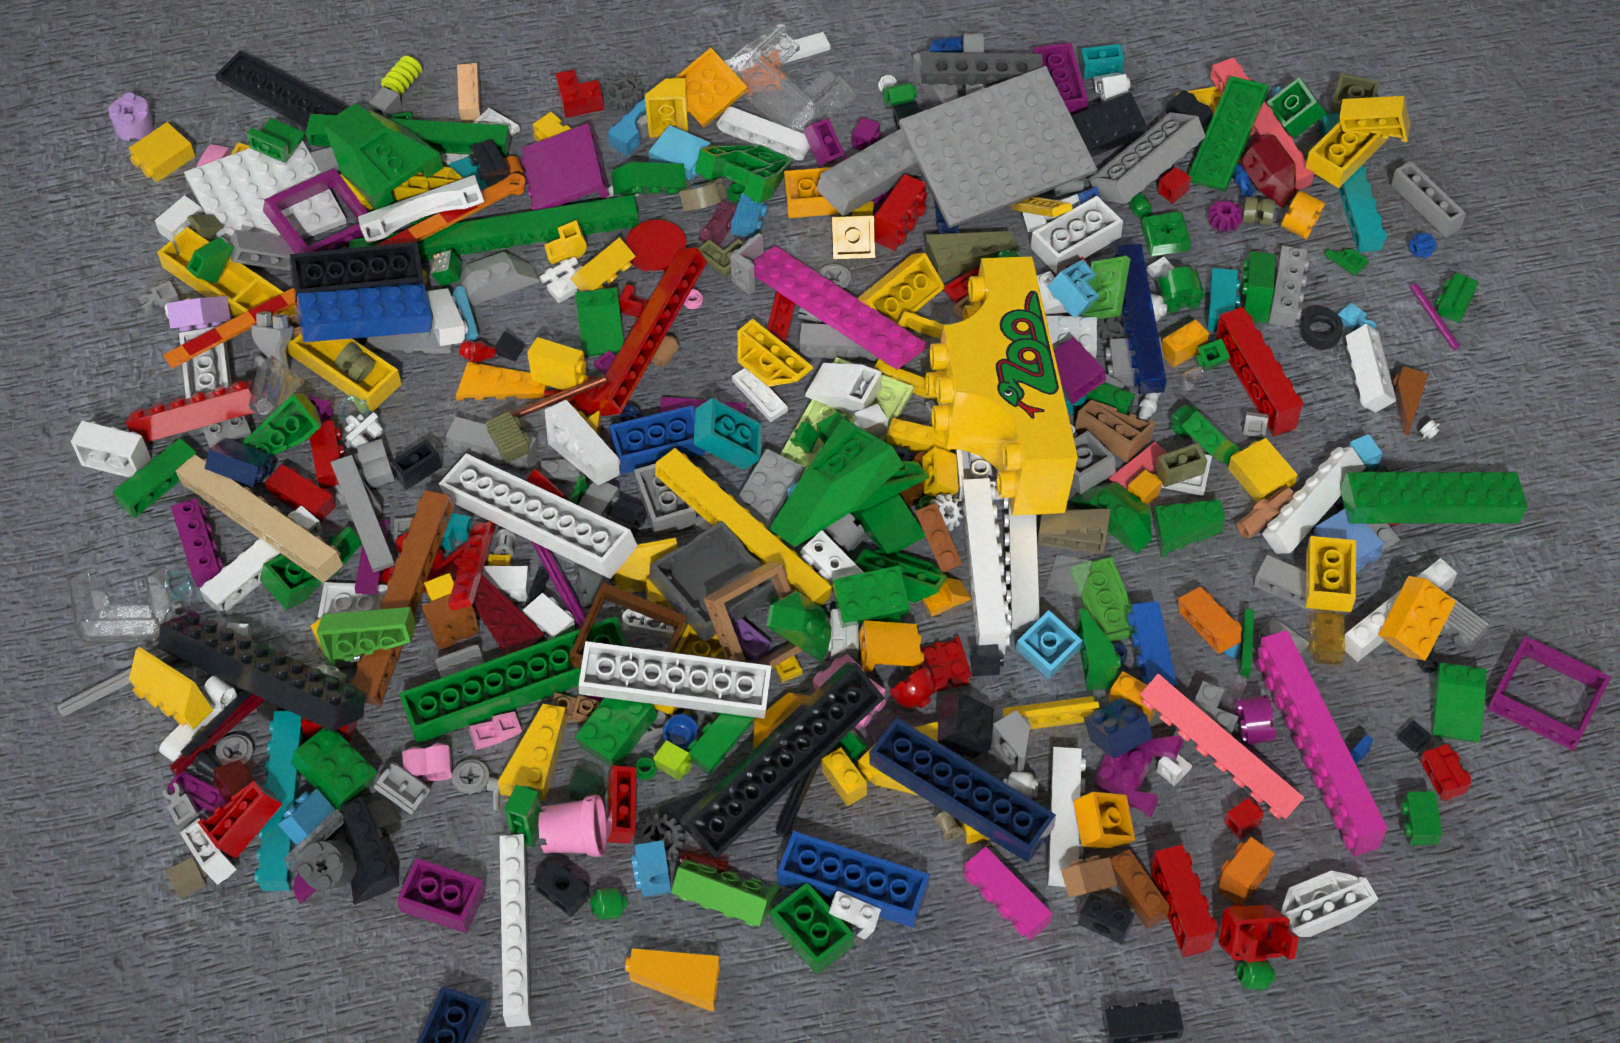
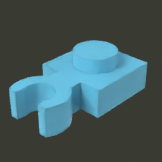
M1350 303L1338 314L1343 325L1351 331L1365 324L1376 329V323L1366 320L1368 314L1353 303Z

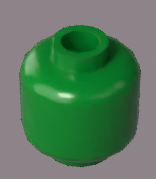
M1192 404L1180 406L1170 417L1172 423L1170 428L1178 436L1181 434L1191 436L1182 425L1196 410L1200 411Z
M616 887L597 889L594 896L590 897L591 912L599 920L620 918L623 909L627 908L626 896L622 895Z
M1243 960L1237 967V980L1247 990H1267L1275 980V970L1271 967L1268 960L1249 963Z

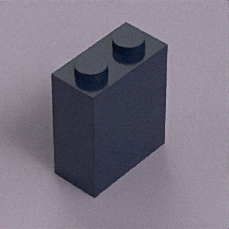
M225 438L209 449L204 469L254 487L259 482H262L265 477L272 474L274 455Z

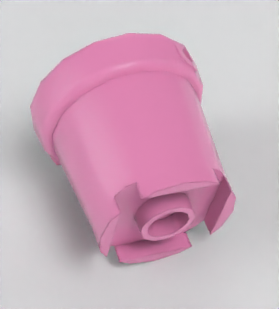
M599 795L586 796L581 801L541 807L544 812L539 813L538 825L539 838L546 839L547 845H541L544 853H586L587 856L602 857L604 855L607 844V822L604 804Z

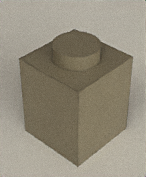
M193 857L166 870L180 899L206 887L203 878L207 875L199 864L196 865Z

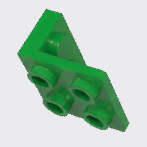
M272 118L267 121L262 130H256L251 127L247 133L250 149L283 163L287 162L305 137L303 131Z

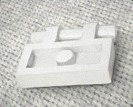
M575 257L561 261L560 265L553 269L545 270V273L539 276L542 283L551 282L547 285V290L558 303L575 295V292H580L570 279L582 268V266L576 269L573 268V266L578 264ZM564 271L567 273L566 275L560 278L557 277V275L563 273Z

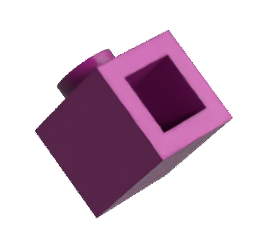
M861 118L852 133V148L862 151L880 141L882 137L880 123Z

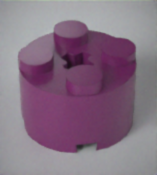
M1268 695L1235 700L1236 716H1238L1237 724L1241 726L1240 736L1242 745L1276 741V728H1272L1274 715Z

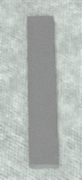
M352 455L332 461V468L373 573L394 566V561Z

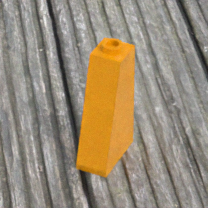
M632 948L631 957H627L625 963V972H629L630 981L708 1011H715L720 972L719 956Z

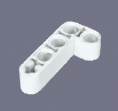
M210 677L203 687L206 700L214 711L194 730L187 725H179L162 742L159 752L172 762L181 755L180 751L192 740L191 737L198 730H203L237 696L235 689L219 677Z

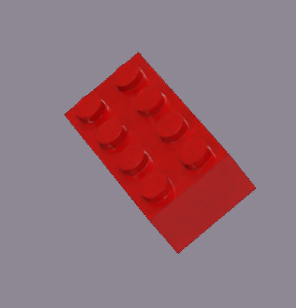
M1183 844L1155 851L1150 872L1156 888L1170 906L1167 918L1182 957H1187L1211 949L1212 942L1215 940L1217 923L1213 916L1210 917L1208 899L1206 895L1201 894L1199 876L1197 873H1193L1191 855L1189 852H1185Z

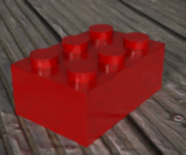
M906 174L903 175L874 216V242L894 251L898 249L900 244L903 245L905 243L907 234L910 230L913 231L915 229L919 217H923L927 210L925 203L928 193L926 192L925 182Z

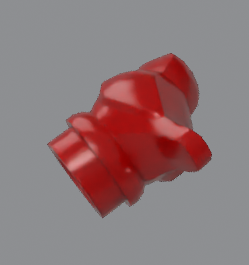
M463 340L459 349V355L464 357V359H469V362H482L485 359L494 358L496 354V348L486 345L482 341Z

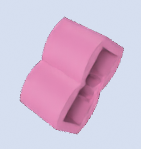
M436 743L426 749L411 747L402 752L403 769L423 783L452 778V758L449 745Z

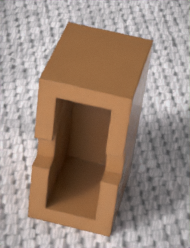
M1099 855L1085 858L1086 863H1084V859L1069 862L1070 867L1061 869L1069 898L1117 886L1110 857L1100 859Z

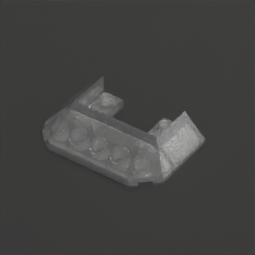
M771 24L730 58V69L749 89L742 96L771 122L798 132H803L811 124L829 118L830 120L855 99V95L843 74L841 73L836 77L829 70H826L805 89L779 67L800 50V45L786 34V25Z

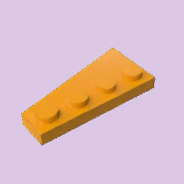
M467 362L456 393V400L461 401L464 398L484 400V397L505 399V397L516 396L517 399L544 398V392L547 390L548 385L532 381L531 373Z

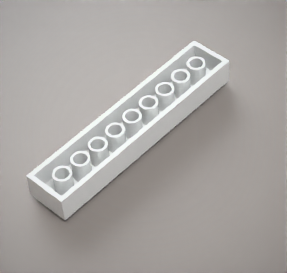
M465 454L439 483L443 494L450 495L454 504L609 579L612 578L637 548L630 529L469 454Z

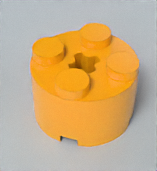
M1299 191L1291 203L1281 227L1307 240L1311 234V228L1317 224L1326 203L1305 192Z

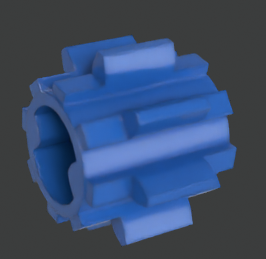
M1421 232L1413 235L1414 239L1410 240L1409 243L1410 252L1413 256L1417 258L1423 257V259L1432 256V252L1437 247L1436 240L1432 234H1423Z

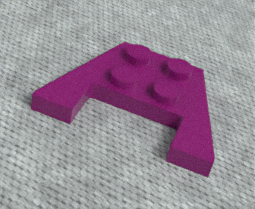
M1181 736L1150 739L1115 759L1106 753L1093 783L1097 789L1105 793L1127 795L1130 807H1135L1142 811L1144 815L1152 817L1159 799L1156 794L1140 792L1139 789L1153 757L1162 756L1176 759L1184 741Z

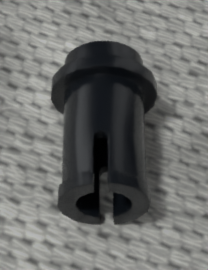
M1434 646L1426 661L1421 660L1419 663V667L1424 673H1433L1438 667V662L1435 660Z

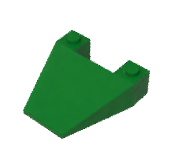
M763 145L710 146L700 149L695 172L702 175V178L706 180H713L721 176L745 187L744 195L750 197L751 201L762 203L773 197L784 178V171L789 170L793 159Z

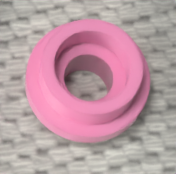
M692 289L683 305L688 309L699 308L703 304L702 294L698 290Z

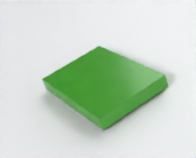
M1128 256L1092 261L1091 269L1097 275L1089 285L1100 297L1082 314V317L1103 319L1121 316L1130 264Z

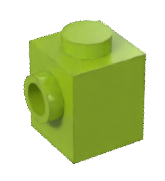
M667 740L653 758L659 770L679 781L690 772L693 764L687 751Z

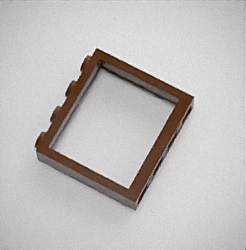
M602 582L570 653V662L573 663L574 667L581 670L583 660L581 653L585 647V641L589 638L605 600L676 628L666 652L674 653L687 624V616Z

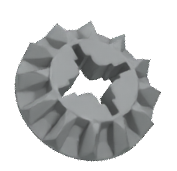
M830 264L819 271V274L831 281V277L834 279L838 277L837 282L835 280L831 282L843 290H846L847 285H850L851 274L842 265Z
M238 734L225 737L216 748L217 760L224 768L228 767L233 770L239 766L244 767L247 761H251V755L254 753L251 741L247 737ZM238 749V751H239V753H240L241 755H236V754H235V755L232 757V755H231V753H230L229 751H231V750H232V751H236V750Z
M478 760L463 761L455 767L452 773L454 788L459 790L461 794L467 793L470 796L475 792L480 793L481 789L487 787L490 778L487 767ZM472 771L475 778L469 784L468 779L465 778H469V774Z

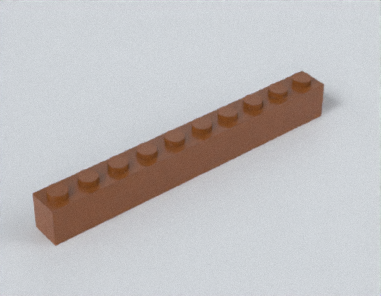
M425 490L423 496L418 500V510L415 517L411 519L409 534L403 540V550L400 557L396 559L395 571L388 580V590L385 597L381 599L380 610L411 607L413 616L415 615L425 588L424 583L428 580L455 506L450 495ZM403 645L387 650L381 648L375 650L373 654L367 656L363 654L362 658L358 660L357 672L350 684L366 692L365 703L377 706L382 705Z

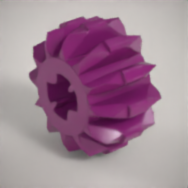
M1224 199L1221 202L1215 201L1213 206L1209 208L1208 223L1211 224L1212 229L1218 228L1219 233L1222 230L1226 231L1227 234L1230 230L1236 231L1242 223L1243 209L1239 208V203L1233 204L1232 199L1229 202H1226Z

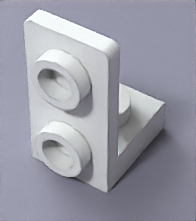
M837 891L834 895L829 914L859 927L856 936L866 939L875 930L881 909Z

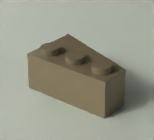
M1110 509L1065 510V513L1042 514L1038 545L1104 555Z

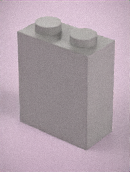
M1161 337L1110 339L1109 347L1105 348V359L1109 360L1110 364L1107 365V375L1118 379L1124 385L1163 384L1165 366Z

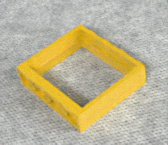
M907 311L903 313L898 323L899 326L904 329L910 328L941 340L943 324L935 320L923 318L915 313ZM878 359L874 367L875 370L882 372V375L914 386L913 394L927 398L924 377L902 369L896 370L881 359ZM927 398L930 400H936V402H938L937 398Z

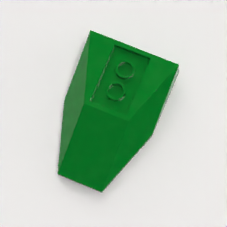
M357 103L323 124L341 174L375 210L381 209L393 202L391 191L419 172L428 179L443 169L439 152L407 128Z
M842 419L800 479L769 530L793 547H796L856 510L891 476L896 474L904 464L891 445L849 421Z

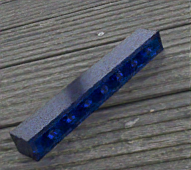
M1142 244L1117 245L1116 254H1112V258L1128 256L1130 258L1121 315L1126 319L1124 321V333L1129 336L1127 338V350L1132 353V356H1130V367L1135 370V373H1133V384L1138 387L1139 394L1165 392L1167 379Z

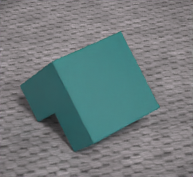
M452 513L440 544V549L453 551L456 540L467 542L472 527L470 516Z

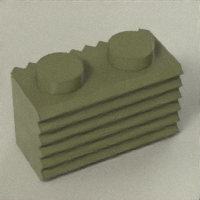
M510 411L486 421L487 431L505 463L512 462L525 454H529L528 445L531 444L526 432H521V424L516 416L512 417Z

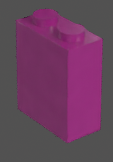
M1074 337L1064 341L1054 350L1063 394L1071 404H1074L1107 381L1104 368Z

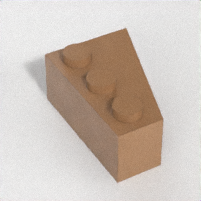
M1090 400L1078 412L1075 429L1082 434L1089 431L1111 453L1127 463L1152 439L1156 422L1150 420L1148 423L1137 419V415L1132 413L1128 416L1117 412V408Z

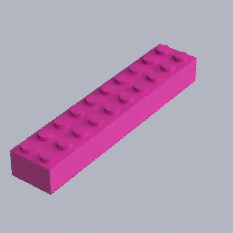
M1288 630L1263 637L1258 648L1257 659H1255L1256 667L1259 672L1263 673L1266 688L1268 691H1272L1275 706L1278 710H1281L1284 716V724L1288 730H1291L1294 744L1303 754L1304 765L1313 774L1315 787L1317 789L1320 788L1323 794V803L1327 809H1330L1333 815V823L1337 829H1340L1343 835L1344 846L1347 850L1350 849L1353 857L1379 849L1388 827Z

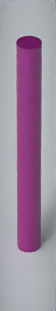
M1417 283L1412 284L1410 289L1452 350L1459 349L1460 344Z

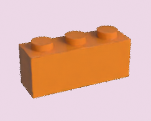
M1201 586L1178 598L1179 614L1218 654L1241 642L1242 628L1239 622L1233 620L1228 615L1226 609L1223 606H1219L1213 596L1207 593Z

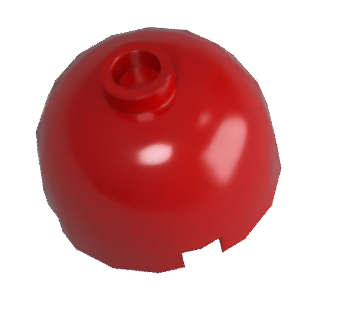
M924 666L889 692L894 700L904 708L919 706L922 709L932 702L929 697L935 692V678L927 666Z

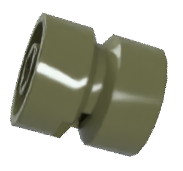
M1246 197L1242 223L1254 224L1258 222L1261 226L1271 227L1275 200L1263 199L1260 202L1257 198Z
M354 343L348 344L335 359V364L343 371L348 370V375L357 383L363 381L376 364L368 355H362V350Z

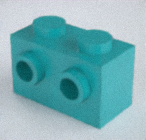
M1120 44L1081 48L1080 68L1083 79L1123 72L1124 56Z

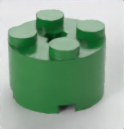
M1191 267L1172 269L1168 271V276L1163 278L1162 275L1157 281L1160 294L1163 297V303L1167 304L1169 313H1175L1184 307L1189 309L1198 308L1200 301L1205 295L1198 270L1192 271Z

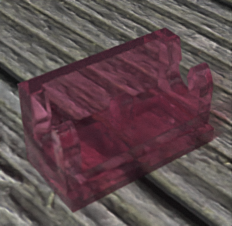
M723 202L716 205L722 209L716 208L707 226L700 230L702 234L698 236V241L705 243L710 239L720 246L731 229L736 206Z

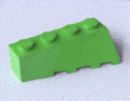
M411 607L332 613L322 615L317 634L328 666H333L338 661L345 660L347 662L361 654L367 656L381 648L387 650L410 643L416 623Z
M685 860L678 867L671 891L672 894L678 895V898L681 900L699 903L705 909L720 911L726 917H736L744 920L750 926L760 927L767 919L781 888V885L774 883L772 887L761 885V880L756 878L742 880L739 879L737 873L730 871L722 872L721 874L716 873L717 869L715 867Z

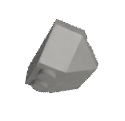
M501 252L465 265L457 286L465 288L471 307L538 283L539 279L531 264L506 252Z

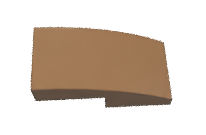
M554 692L551 705L565 707L568 721L586 723L599 706L600 701L580 695L576 699Z

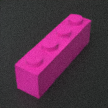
M987 847L983 848L965 863L964 877L966 881L972 886L975 885L980 890L982 897L987 902H992L997 907L998 913L1004 919L1008 918L1014 924V928L1019 935H1025L1030 941L1051 923L1052 912Z

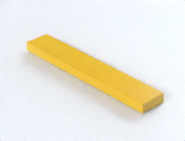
M1031 197L1010 205L1011 210L1049 217H1056L1073 210L1069 202Z

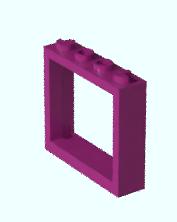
M334 168L264 199V214L295 254L337 250L350 246L349 240L365 238L358 223L311 246H307L281 212L330 188H334L357 219L358 216L367 214L368 211Z
M1525 636L1501 680L1488 710L1574 751L1611 676L1602 673L1599 669H1594L1578 659L1562 654L1557 649L1543 645L1538 640L1535 641ZM1523 656H1527L1596 689L1577 730L1503 695Z

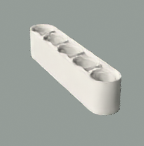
M727 107L717 121V127L722 132L756 145H763L795 160H803L810 149L803 133L734 107Z

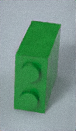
M1197 410L1182 425L1211 456L1226 465L1230 462V457L1233 453L1242 450L1214 421Z

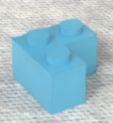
M1083 259L1062 270L1047 286L1052 295L1066 308V311L1074 318L1085 313L1100 297L1089 285L1097 274Z

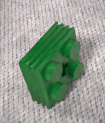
M1182 212L1142 218L1141 228L1150 256L1190 251L1192 241Z

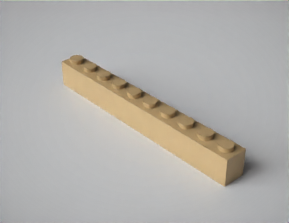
M194 455L176 470L183 486L321 582L327 581L343 566L340 559L341 554L337 548L328 546L320 536H313L305 526L300 527L297 525L292 517L284 516L276 506L271 507L261 496L256 497L248 487L243 488L240 486L238 481L204 469L207 459L204 458L202 460L197 455Z

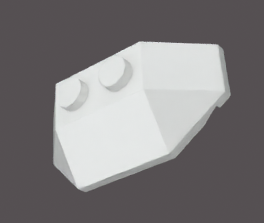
M1331 870L1290 887L1281 913L1290 919L1289 929L1299 937H1311L1352 920L1378 901V897L1367 878H1358L1350 874Z

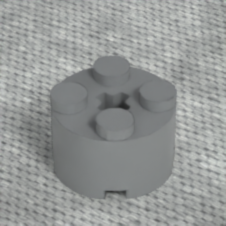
M850 513L822 530L846 555L864 535L863 527L860 524L857 527L853 523L855 518Z

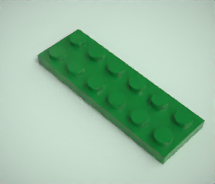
M1230 76L1205 134L1206 137L1202 141L1188 176L1191 177L1190 183L1223 192L1227 191L1268 93V85Z

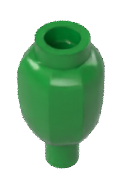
M1140 192L1137 193L1129 202L1131 210L1141 219L1151 216L1152 205L1148 198Z

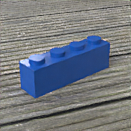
M1159 601L1132 604L1130 612L1127 613L1128 626H1132L1133 629L1131 641L1132 646L1137 648L1136 665L1137 668H1141L1142 672L1140 681L1148 685L1159 674L1176 688L1177 682Z

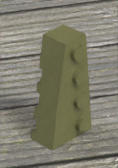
M1011 231L926 235L925 241L927 256L941 280L962 276L976 267L980 270L982 258H997L998 254L1004 249L1017 251L1018 248Z

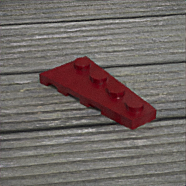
M481 574L473 606L504 656L534 646L544 636V633Z

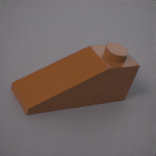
M1403 366L1401 374L1396 373L1393 386H1396V404L1403 432L1405 435H1409L1428 373Z

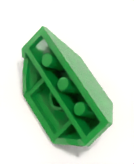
M1117 482L1091 487L1082 494L1078 493L1070 501L1079 510L1110 509L1107 532L1136 554L1152 541L1150 507Z
M864 549L855 561V564L864 573L900 565L908 601L914 603L938 593L947 579V576L942 574L935 564L899 552L887 556L882 550L871 551Z
M798 591L770 605L767 627L818 661H823L829 650L832 630L824 609Z

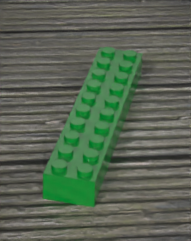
M617 617L594 624L587 642L629 647ZM581 629L400 692L399 696L416 744L554 695V692L561 693L579 686L581 670L574 667L573 663L570 662V653Z

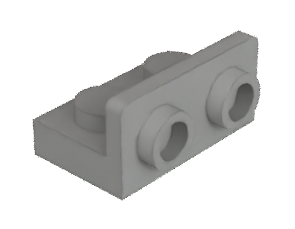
M477 644L466 646L462 650L453 653L443 654L436 658L435 662L439 675L443 678L483 664L484 660Z

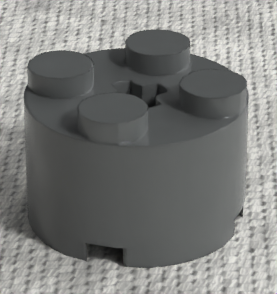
M578 563L574 564V576L579 575L577 576V583H575L576 591L582 607L592 606L602 582L614 587L612 578L609 579Z
M341 840L312 843L302 855L299 874L308 885L318 890L333 889L346 885L354 878L357 870V861L354 860L353 856L354 851L349 844Z

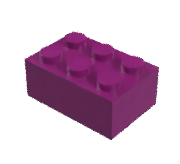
M416 858L396 900L400 911L467 934L486 891L482 879Z

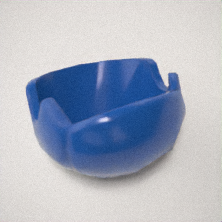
M685 714L673 715L664 725L663 740L664 742L667 740L681 749L687 750L693 740L697 739L698 725L691 716Z

